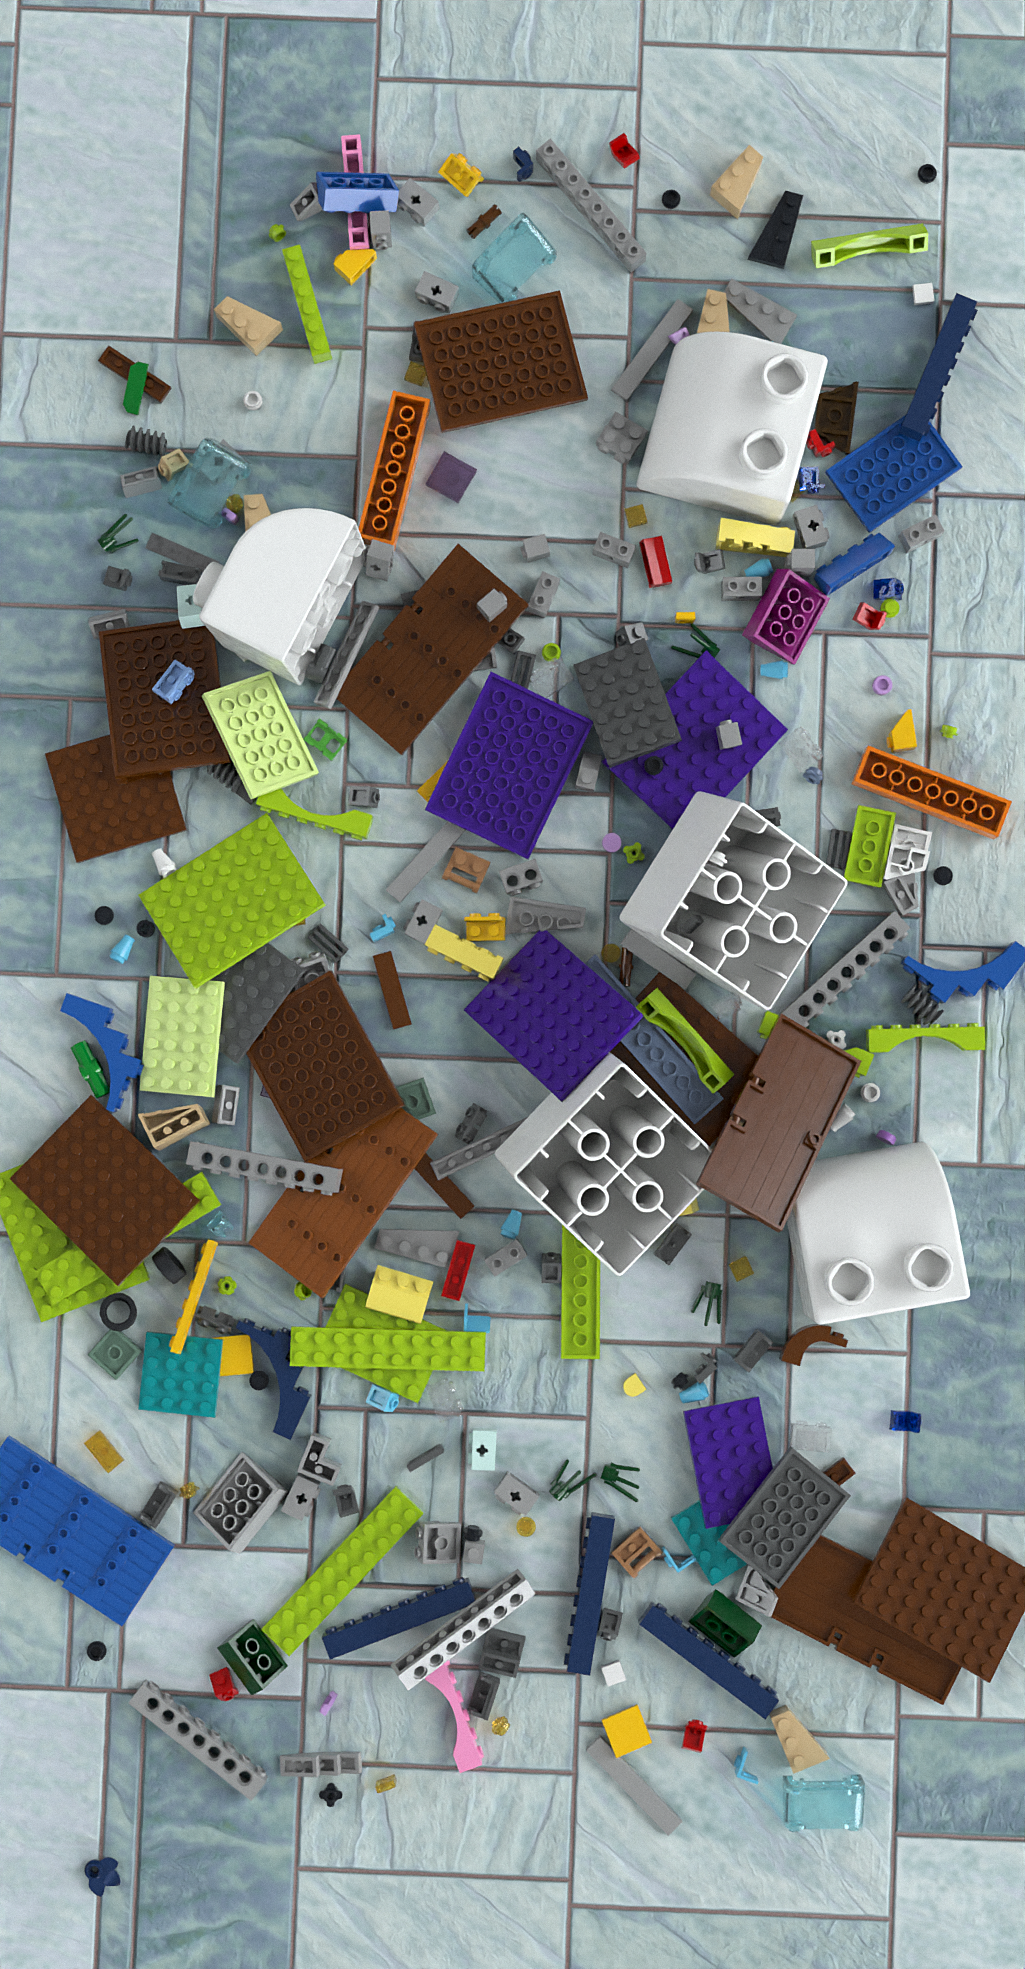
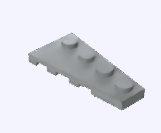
M380 1229L375 1248L449 1268L459 1231Z

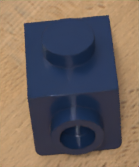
M518 146L513 150V159L521 167L517 171V180L521 182L532 175L533 162L529 153Z

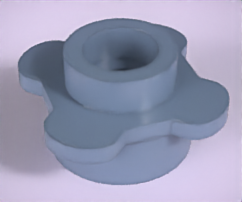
M809 767V769H806L803 777L811 784H820V780H823V773L816 767Z

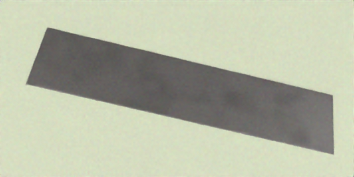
M154 533L151 534L146 545V549L183 565L200 568L202 573L211 562L219 563L217 560Z

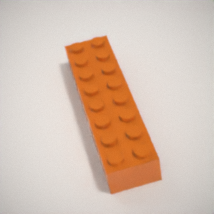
M394 390L392 392L358 528L364 544L371 545L372 539L394 545L395 551L431 408L430 399Z
M869 745L864 749L851 783L854 786L993 840L999 837L1012 803L1010 800Z

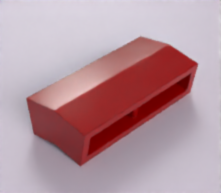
M662 536L642 539L639 545L649 588L672 584Z

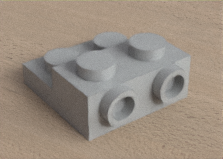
M615 411L611 420L598 437L596 446H598V450L602 453L613 455L614 459L619 463L623 464L625 462L629 464L648 430Z
M314 951L308 954L309 957L301 959V957L291 959L305 970L295 984V990L330 971V966L324 952Z
M421 1521L415 1531L416 1538L419 1539L418 1546L414 1550L415 1558H418V1561L422 1564L459 1563L461 1523Z

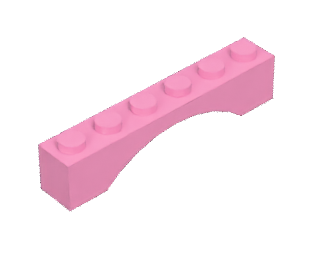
M360 134L341 136L344 172L364 173ZM361 211L348 213L350 250L370 249L367 213Z
M448 1660L428 1675L425 1680L433 1684L444 1694L454 1711L457 1722V1740L453 1749V1756L459 1772L462 1773L481 1766L484 1753L481 1746L476 1744L477 1734L474 1727L470 1728L468 1722L471 1720L467 1708L463 1709L461 1702H464L461 1691L456 1690L455 1683H457L454 1672L449 1671L448 1665H450V1661Z

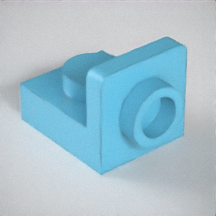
M383 914L382 917L387 926L379 925L372 929L373 932L370 933V936L374 943L395 933L393 928L396 925L391 916L387 917L386 914Z
M372 1384L366 1403L384 1412H393L399 1403L398 1398L400 1395Z

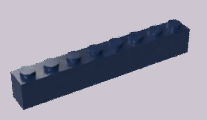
M956 293L899 430L900 434L919 442L923 435L927 436L931 425H928V422L935 417L937 408L934 407L936 402L940 403L944 392L941 390L943 385H948L951 375H948L949 370H953L957 363L956 353H960L964 346L962 338L963 336L967 337L971 326L968 324L970 320H974L978 310L975 309L978 301Z
M591 1512V1517H587L585 1529L589 1530L588 1536L583 1538L582 1548H585V1555L580 1557L579 1567L582 1568V1573L577 1576L576 1582L579 1592L578 1595H574L573 1606L576 1607L575 1614H571L570 1626H573L572 1634L568 1633L567 1646H570L569 1653H565L563 1665H567V1672L589 1676L591 1673L615 1516Z
M459 1577L452 1581L453 1584L447 1586L441 1584L436 1586L432 1592L427 1593V1591L418 1593L414 1599L409 1600V1598L398 1601V1605L393 1607L386 1605L379 1609L380 1612L374 1614L368 1612L362 1615V1618L359 1620L350 1619L345 1621L341 1627L336 1628V1626L327 1628L322 1635V1640L329 1659H334L468 1607L477 1600L469 1578Z
M651 1602L639 1618V1625L766 1720L779 1702L776 1695L777 1691L769 1685L765 1687L761 1684L762 1680L755 1674L749 1675L745 1672L746 1668L739 1662L733 1663L729 1660L730 1656L723 1650L717 1651L713 1648L714 1644L707 1638L701 1639L698 1636L699 1633L691 1626L688 1628L682 1624L683 1621L677 1615L673 1614L671 1616L666 1612L667 1608L661 1603L655 1604Z

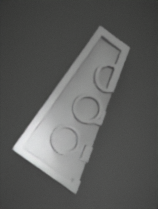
M731 278L723 292L726 293L727 303L739 314L741 313L766 339L768 338L770 341L782 344L797 315Z
M510 896L505 935L539 930L582 928L584 926L586 908Z

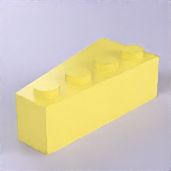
M721 517L717 529L715 550L721 549L724 551L787 557L794 546L795 531L788 527L777 528L770 525H760Z
M436 924L425 943V946L428 947V952L436 956L438 953L444 955V960L451 964L457 962L462 965L461 969L469 973L473 970L479 973V978L487 982L489 979L494 980L504 961L503 957L495 956L489 950L477 947L474 943L464 938L461 939L458 935Z

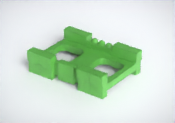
M319 718L303 740L312 747L315 746L319 751L323 752L322 754L333 761L338 752L347 743V738L340 733H336ZM317 727L325 732L320 741H316L311 737V734ZM331 739H335L340 743L339 748L334 753L326 748Z

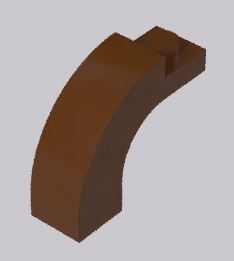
M806 1325L788 1337L783 1345L779 1359L800 1366L804 1352L811 1344L824 1341L846 1348L848 1340L843 1338L844 1334L833 1331L830 1334L832 1327L829 1325Z

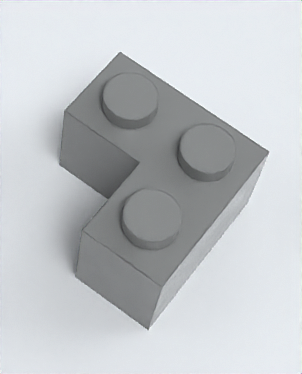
M313 1432L297 1472L333 1486L342 1464L324 1457L331 1438Z

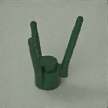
M124 514L107 532L97 539L105 552L111 550L113 553L120 548L139 541L134 539L115 546L117 540L114 536L133 521L132 517L122 523L127 517V514Z
M692 623L691 627L707 642L705 643L693 633L690 634L695 641L703 646L701 653L707 651L715 658L720 648ZM671 646V649L696 658L701 656V654Z
M706 1281L705 1286H701L700 1293L691 1310V1313L695 1312L705 1293V1297H708L709 1301L704 1326H708L713 1299H716V1297L717 1324L721 1323V1295L723 1291L720 1290L721 1284Z
M567 1459L556 1478L550 1483L552 1488L549 1492L555 1499L561 1501L596 1477L597 1474L593 1473L569 1489L568 1486L581 1474V1471H577L566 1483L562 1480L558 1482L569 1463Z
M612 1462L610 1466L605 1464L600 1479L628 1498L638 1502L636 1497L614 1482L617 1480L639 1489V1485L619 1477V1471L616 1469L639 1472L640 1468L617 1465Z

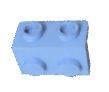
M174 660L152 690L172 704L174 700L177 701L181 697L184 687L191 684L194 679V672L189 666L186 667L177 660Z

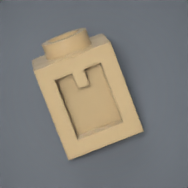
M179 448L161 457L158 469L160 474L167 481H170L174 474L188 468L190 462Z

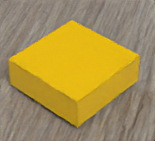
M676 612L675 615L676 624L694 623L696 619L695 612Z

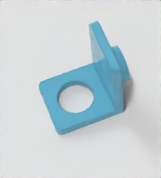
M465 1303L464 1331L490 1333L491 1317L468 1315V1304Z
M662 1547L666 1555L664 1560L669 1567L674 1566L678 1573L696 1561L695 1556L691 1555L677 1565L666 1547Z
M743 1747L741 1754L737 1755L734 1763L736 1777L758 1784L757 1776L742 1771L748 1754L747 1748Z

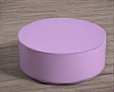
M884 675L878 676L873 681V691L878 695L888 694L892 689L891 679Z
M609 833L604 836L602 846L605 851L614 853L620 849L621 839L617 834Z

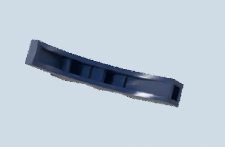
M240 1319L236 1328L249 1335L260 1345L269 1357L276 1372L280 1392V1406L273 1432L291 1440L312 1396L309 1394L308 1389L301 1386L295 1387L304 1366H290V1359L287 1358L291 1346V1330L283 1327V1329L279 1328L276 1334H273L272 1329L265 1326L262 1328L255 1326L256 1322L251 1319Z

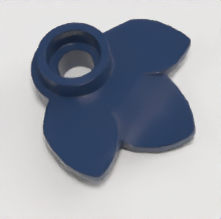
M114 1858L93 1859L85 1866L84 1872L87 1878H89V1888L99 1897H102L105 1886H118L121 1883L120 1876L115 1870L119 1862ZM93 1866H96L98 1868L97 1872H94L92 1870Z

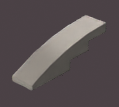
M630 929L620 943L684 989L687 988L696 975L694 971L633 929Z
M313 1752L281 1755V1776L318 1777L319 1775L338 1776L341 1773L360 1774L362 1772L361 1752Z

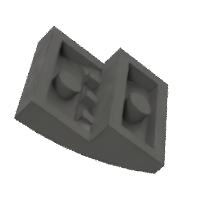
M490 1628L486 1633L478 1669L516 1678L526 1636Z

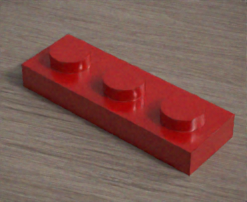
M457 1240L441 1296L460 1301L475 1244Z

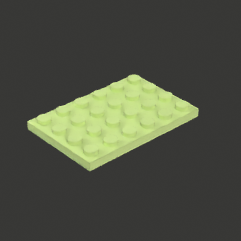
M271 671L206 692L202 695L250 799L311 778L319 773Z
M150 976L142 1065L144 1067L140 1078V1091L204 1097L215 1096L225 982L209 980L195 989L189 979Z

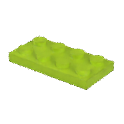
M861 805L857 806L843 876L848 882L881 888L896 816L895 812Z

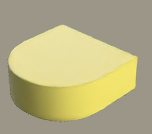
M636 1373L628 1377L623 1384L625 1393L631 1397L638 1396L647 1390Z

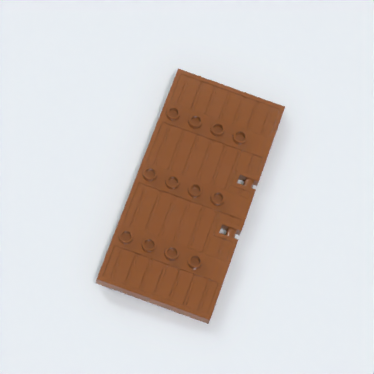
M402 1108L389 1114L332 1147L333 1150L330 1154L325 1151L306 1162L343 1169L339 1192H333L331 1196L321 1194V1190L314 1189V1192H302V1186L296 1185L295 1188L287 1187L248 1243L318 1296L324 1298L438 1134ZM302 1170L297 1174L300 1181L305 1178ZM318 1174L316 1177V1182L319 1185L323 1183V1176L321 1174Z

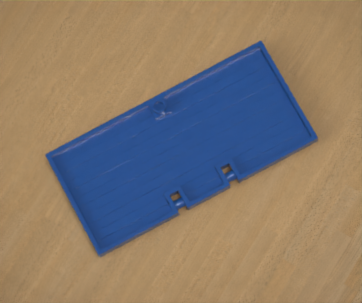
M10 1435L0 1447V1546L15 1556L19 1553L25 1556L23 1559L25 1563L54 1582L60 1579L64 1582L63 1588L120 1626H123L175 1544ZM25 1543L31 1546L30 1550L24 1546ZM64 1569L70 1572L69 1576L63 1572Z

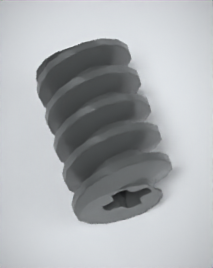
M133 425L127 433L125 448L128 449L130 446L131 450L135 451L138 447L139 452H143L145 449L147 454L153 452L155 456L160 452V456L163 457L166 453L167 439H165V433L163 432L160 437H158L157 431L150 435V429H147L144 434L142 427L136 432Z
M232 761L227 764L207 766V773L209 775L213 774L214 779L219 778V782L221 784L225 783L226 788L232 787L231 791L233 793H236L243 784L236 767L231 768Z
M915 984L903 996L901 1003L908 1002L907 1009L914 1007L912 1014L914 1015L919 1012L920 1014L917 1019L925 1018L923 1025L932 1024L942 1015L944 1010L937 1011L939 1008L938 1004L931 1006L933 999L926 1001L928 995L926 993L920 995L922 989L918 988L915 990L917 985Z

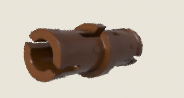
M494 204L485 214L478 216V220L466 230L469 235L472 234L471 237L473 239L485 228L488 229L491 226L490 224L502 214L499 208L496 209L497 205Z
M622 947L621 964L618 967L620 968L619 981L624 986V978H626L625 986L630 987L631 970L634 968L632 965L633 953L628 950L627 955V948Z

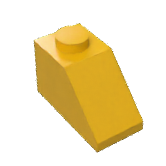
M374 249L346 250L335 258L334 269L352 286L377 259L376 251Z
M908 709L890 731L889 737L886 738L887 747L891 748V753L914 750L917 747L912 709Z

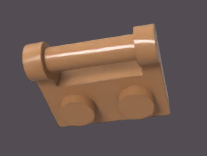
M455 847L442 879L454 881L472 889V892L477 894L491 862ZM453 867L477 877L476 882L452 873Z
M639 1526L611 1553L633 1578H636L638 1572L656 1556L659 1557L663 1554V1551ZM649 1546L652 1550L632 1567L629 1563Z

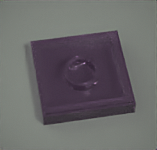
M444 451L428 478L426 486L459 504L477 469Z

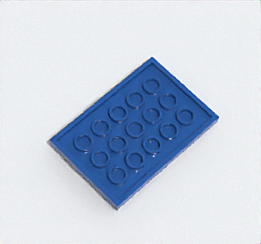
M904 415L826 470V475L868 533H871L962 469L963 466L930 421L928 425H931L927 436L923 435L919 442L899 433L906 416Z

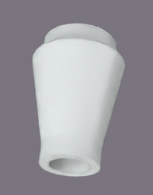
M161 848L152 853L159 875L165 878L177 870L175 868L176 864Z
M845 1103L840 1106L832 1123L831 1129L834 1132L853 1120L855 1115Z

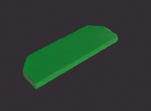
M138 361L130 366L123 406L127 413L139 415L149 364Z

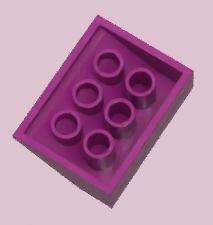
M777 569L742 636L755 645L795 665L830 598L790 569Z

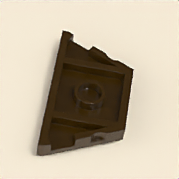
M857 381L845 387L835 388L833 391L820 393L817 400L814 429H816L819 437L827 443L834 441L835 448L845 455L850 453L859 384Z

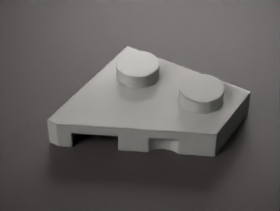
M915 873L894 877L882 883L900 917L919 907Z
M748 1565L735 1600L771 1617L778 1597L762 1575Z

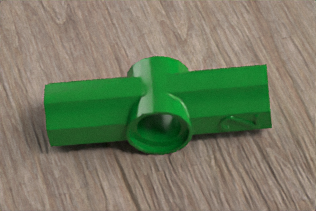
M81 1041L70 1047L79 1064V1071L84 1080L88 1081L96 1099L109 1094L110 1086L103 1074L104 1070L99 1060L94 1057L87 1041Z

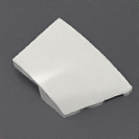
M894 824L883 879L887 880L925 871L930 854L928 848L932 832Z

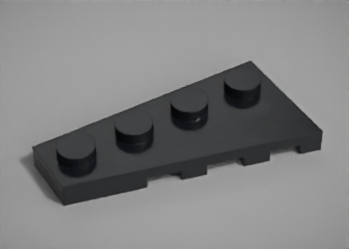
M785 190L748 256V260L784 269L803 195Z

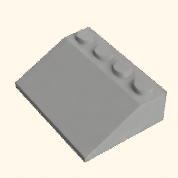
M241 1452L193 1513L229 1551L241 1553L289 1494V1491L244 1452Z

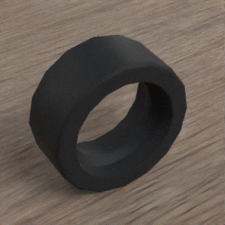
M162 1247L152 1256V1260L158 1270L171 1283L176 1284L187 1275L182 1263L168 1248Z
M114 1293L103 1300L99 1315L107 1328L113 1331H123L134 1324L137 1318V1308L130 1296L123 1293ZM123 1301L129 1306L130 1315L125 1322L114 1323L108 1319L107 1309L112 1302Z

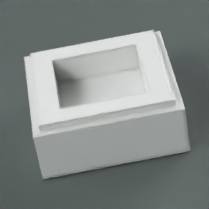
M932 283L913 285L914 305L934 303Z
M620 1660L601 1666L608 1687L626 1680Z

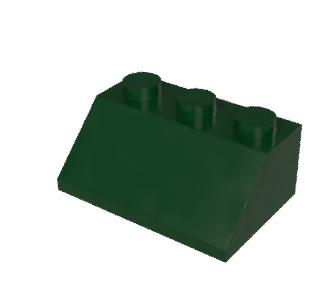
M717 1589L704 1599L688 1621L734 1658L754 1643L762 1627L759 1622Z
M254 1619L229 1636L217 1647L251 1696L262 1691L288 1667Z

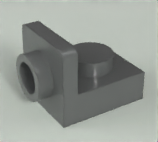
M108 566L103 584L126 591L127 587L131 586L133 576H131V572L128 569L124 568L122 570Z
M350 786L348 805L378 808L380 801L379 789L370 786Z
M548 1252L542 1254V1283H561L560 1253Z
M702 1352L700 1354L707 1362L706 1365L701 1364L695 1370L697 1374L694 1377L700 1384L717 1369L715 1365L717 1361L710 1353L706 1355Z
M604 1608L597 1635L606 1641L615 1640L619 1633L623 1613Z

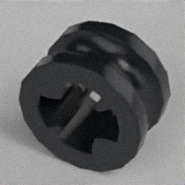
M142 920L137 924L136 930L140 936L148 938L154 934L155 927L152 922ZM144 924H147L148 927L150 926L147 934H144L145 932L143 931L141 932Z

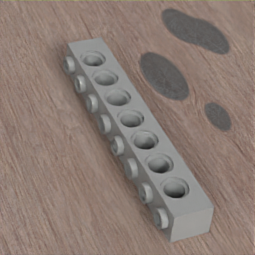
M551 138L536 150V161L630 273L646 261L647 253L562 151Z
M893 911L781 1013L806 1028L809 1025L808 1020L814 1017L816 1019L823 1012L822 1008L826 1004L830 1006L838 999L836 995L840 991L844 993L852 986L850 983L855 978L859 980L866 973L865 969L869 965L873 967L880 961L879 956L883 952L885 954L889 953L894 948L892 944L895 941L899 940L901 942L908 935L907 931L910 927L896 911ZM886 929L892 931L893 937L891 939L884 937ZM871 942L878 944L879 949L877 952L870 950ZM857 955L864 957L863 965L856 963L855 958ZM844 967L850 970L849 978H845L841 974V970ZM829 980H832L836 983V989L834 991H831L827 988V983ZM815 993H819L822 996L820 1004L813 1001ZM801 1006H805L808 1009V1014L805 1017L799 1014Z
M190 1141L186 1164L192 1165L194 1170L203 1171V1168H208L210 1173L221 1174L224 1171L229 1172L228 1176L240 1178V1175H245L247 1180L258 1181L259 1178L266 1179L265 1183L277 1185V1182L284 1183V1187L295 1188L297 1185L302 1186V1190L314 1192V1189L321 1190V1194L331 1196L333 1192H339L343 1169ZM208 1153L212 1155L210 1163L206 1162V1155ZM227 1156L231 1160L228 1167L224 1165V1159ZM245 1160L249 1163V1168L246 1171L242 1168V1163ZM262 1164H266L268 1168L265 1174L260 1170ZM281 1167L286 1169V1175L283 1178L279 1175ZM301 1170L305 1174V1178L302 1181L297 1177L298 1172ZM318 1174L323 1176V1183L320 1185L316 1182Z
M518 1569L390 1664L407 1690H410L533 1597L535 1592Z
M145 1680L129 1701L132 1707L249 1800L252 1801L266 1783L268 1776L263 1768L253 1765L250 1758L245 1754H239L233 1744L224 1742L215 1730H209L205 1727V1723L200 1718H194L189 1714L190 1711L185 1706L176 1704L174 1698L168 1693L164 1694L161 1692L159 1686L153 1681ZM155 1698L158 1701V1705H151L149 1699ZM164 1711H172L174 1717H167ZM180 1723H187L189 1729L183 1730L180 1727ZM195 1735H202L204 1741L198 1742L195 1739ZM217 1747L220 1753L213 1754L210 1748ZM232 1759L235 1765L228 1766L225 1760ZM247 1771L251 1777L243 1778L241 1772Z

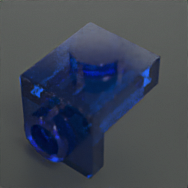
M819 466L799 468L800 491H807V494L819 493L820 489L825 488V484H820Z
M897 578L874 580L873 599L894 598L902 600V594L904 593L902 581Z
M891 1410L889 1430L920 1433L921 1413L907 1410Z

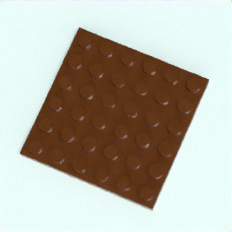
M110 734L45 753L76 863L187 831L170 771L116 779Z

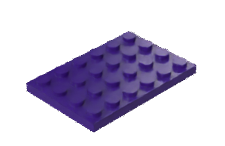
M758 1396L683 1411L706 1529L730 1524L773 1469Z

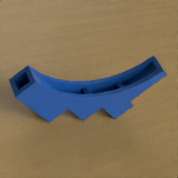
M1014 941L989 963L966 971L934 969L919 963L909 956L904 957L901 964L904 965L903 969L911 975L913 973L919 977L918 980L922 984L931 986L927 993L930 995L929 998L933 999V1002L943 1004L946 1003L957 987L959 988L958 992L965 997L975 996L986 980L988 981L987 985L996 991L997 989H1005L1025 962V947Z
M66 993L60 1011L74 1017L85 1025L102 1047L109 1065L111 1079L110 1096L106 1110L117 1112L118 1109H121L124 1102L122 1098L124 1091L127 1092L131 1081L128 1080L129 1077L137 1078L138 1075L141 1076L144 1067L142 1060L122 1053L129 1044L128 1034L107 1027L114 1018L112 1008Z

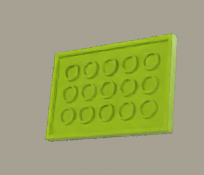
M348 1284L344 1285L326 1327L448 1331L422 1319L421 1324L365 1308L369 1294ZM342 1368L416 1403L419 1402L433 1370Z

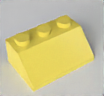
M377 1265L365 1308L421 1324L433 1281Z

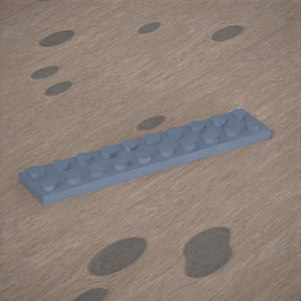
M596 954L592 956L585 964L636 1008L639 1004L637 1000ZM644 1016L621 1039L623 1045L693 1124H696L724 1099L717 1091L713 1094L700 1080L696 1067L659 1026L649 1022Z

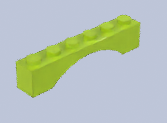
M923 223L811 241V258L816 268L835 266L848 258L867 253L902 252L910 254L928 251V231Z
M299 244L282 249L314 364L331 360V351L301 246Z
M282 788L259 796L256 805L260 807V811L271 813V811L278 812V816L289 819V816L295 817L299 823H315L314 827L325 830L328 827L339 835H344L345 832L351 834V838L362 841V838H368L374 818L371 814L357 810L338 815L311 813L293 803L286 796Z
M658 988L636 1006L649 1022L665 1030L684 1048L693 1061L700 1080L713 1094L734 1075Z
M765 1011L756 1032L761 1034L760 1038L767 1039L779 1015ZM857 1047L844 1050L862 1061L855 1077L866 1076L874 1054Z
M967 1023V1027H959V1024H948L946 1028H940V1024H928L929 1028H921V1024L909 1025V1028L902 1029V1025H890V1029H883V1025L871 1026V1029L866 1030V1051L869 1053L889 1052L905 1040L922 1036L946 1040L962 1051L985 1050V1027H979V1023Z

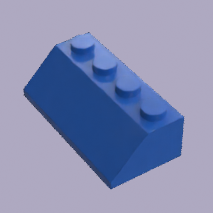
M316 172L318 201L323 211L334 213L335 211L370 213V211L389 210L390 213L397 210L399 189L389 173Z
M872 533L863 539L864 543L861 545L855 544L847 550L848 553L844 556L839 554L831 560L833 563L826 566L824 564L819 567L813 579L823 594L828 596L887 558L895 548L894 544L881 533L875 536Z

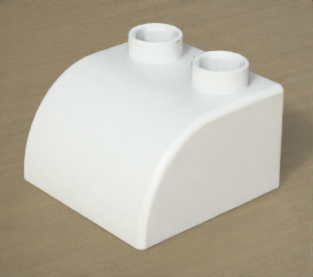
M702 332L680 340L675 345L671 355L637 479V487L640 490L771 525L780 524L793 493L828 363L826 356L757 337L731 332Z
M312 508L284 510L261 519L241 536L225 566L217 562H211L202 573L193 595V603L202 608L199 615L200 620L224 648L297 685H301L305 679V673L310 662H313L321 643L323 644L364 564L366 547L356 521L332 511Z
M700 791L693 796L620 914V920L696 973L758 1007L769 1010L774 1005L847 886V880L747 804ZM715 850L726 855L724 859L727 860V863H724L722 867L708 861ZM692 915H700L703 918L704 922L691 934L683 933L680 929Z
M609 1052L563 1102L551 1093L496 1150L495 1156L515 1181L615 1275L621 1276L704 1190L696 1182L712 1149L626 1064Z
M916 1142L815 1160L787 1219L803 1312L808 1318L819 1325L964 1300L970 1296L951 1193L940 1161L934 1150L927 1143Z

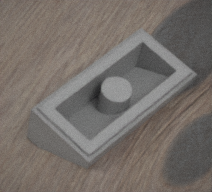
M157 466L120 475L122 489L126 498L162 489Z
M126 609L89 617L88 620L94 639L99 638V631L130 627Z
M217 1085L212 1116L213 1123L235 1125L240 1087Z

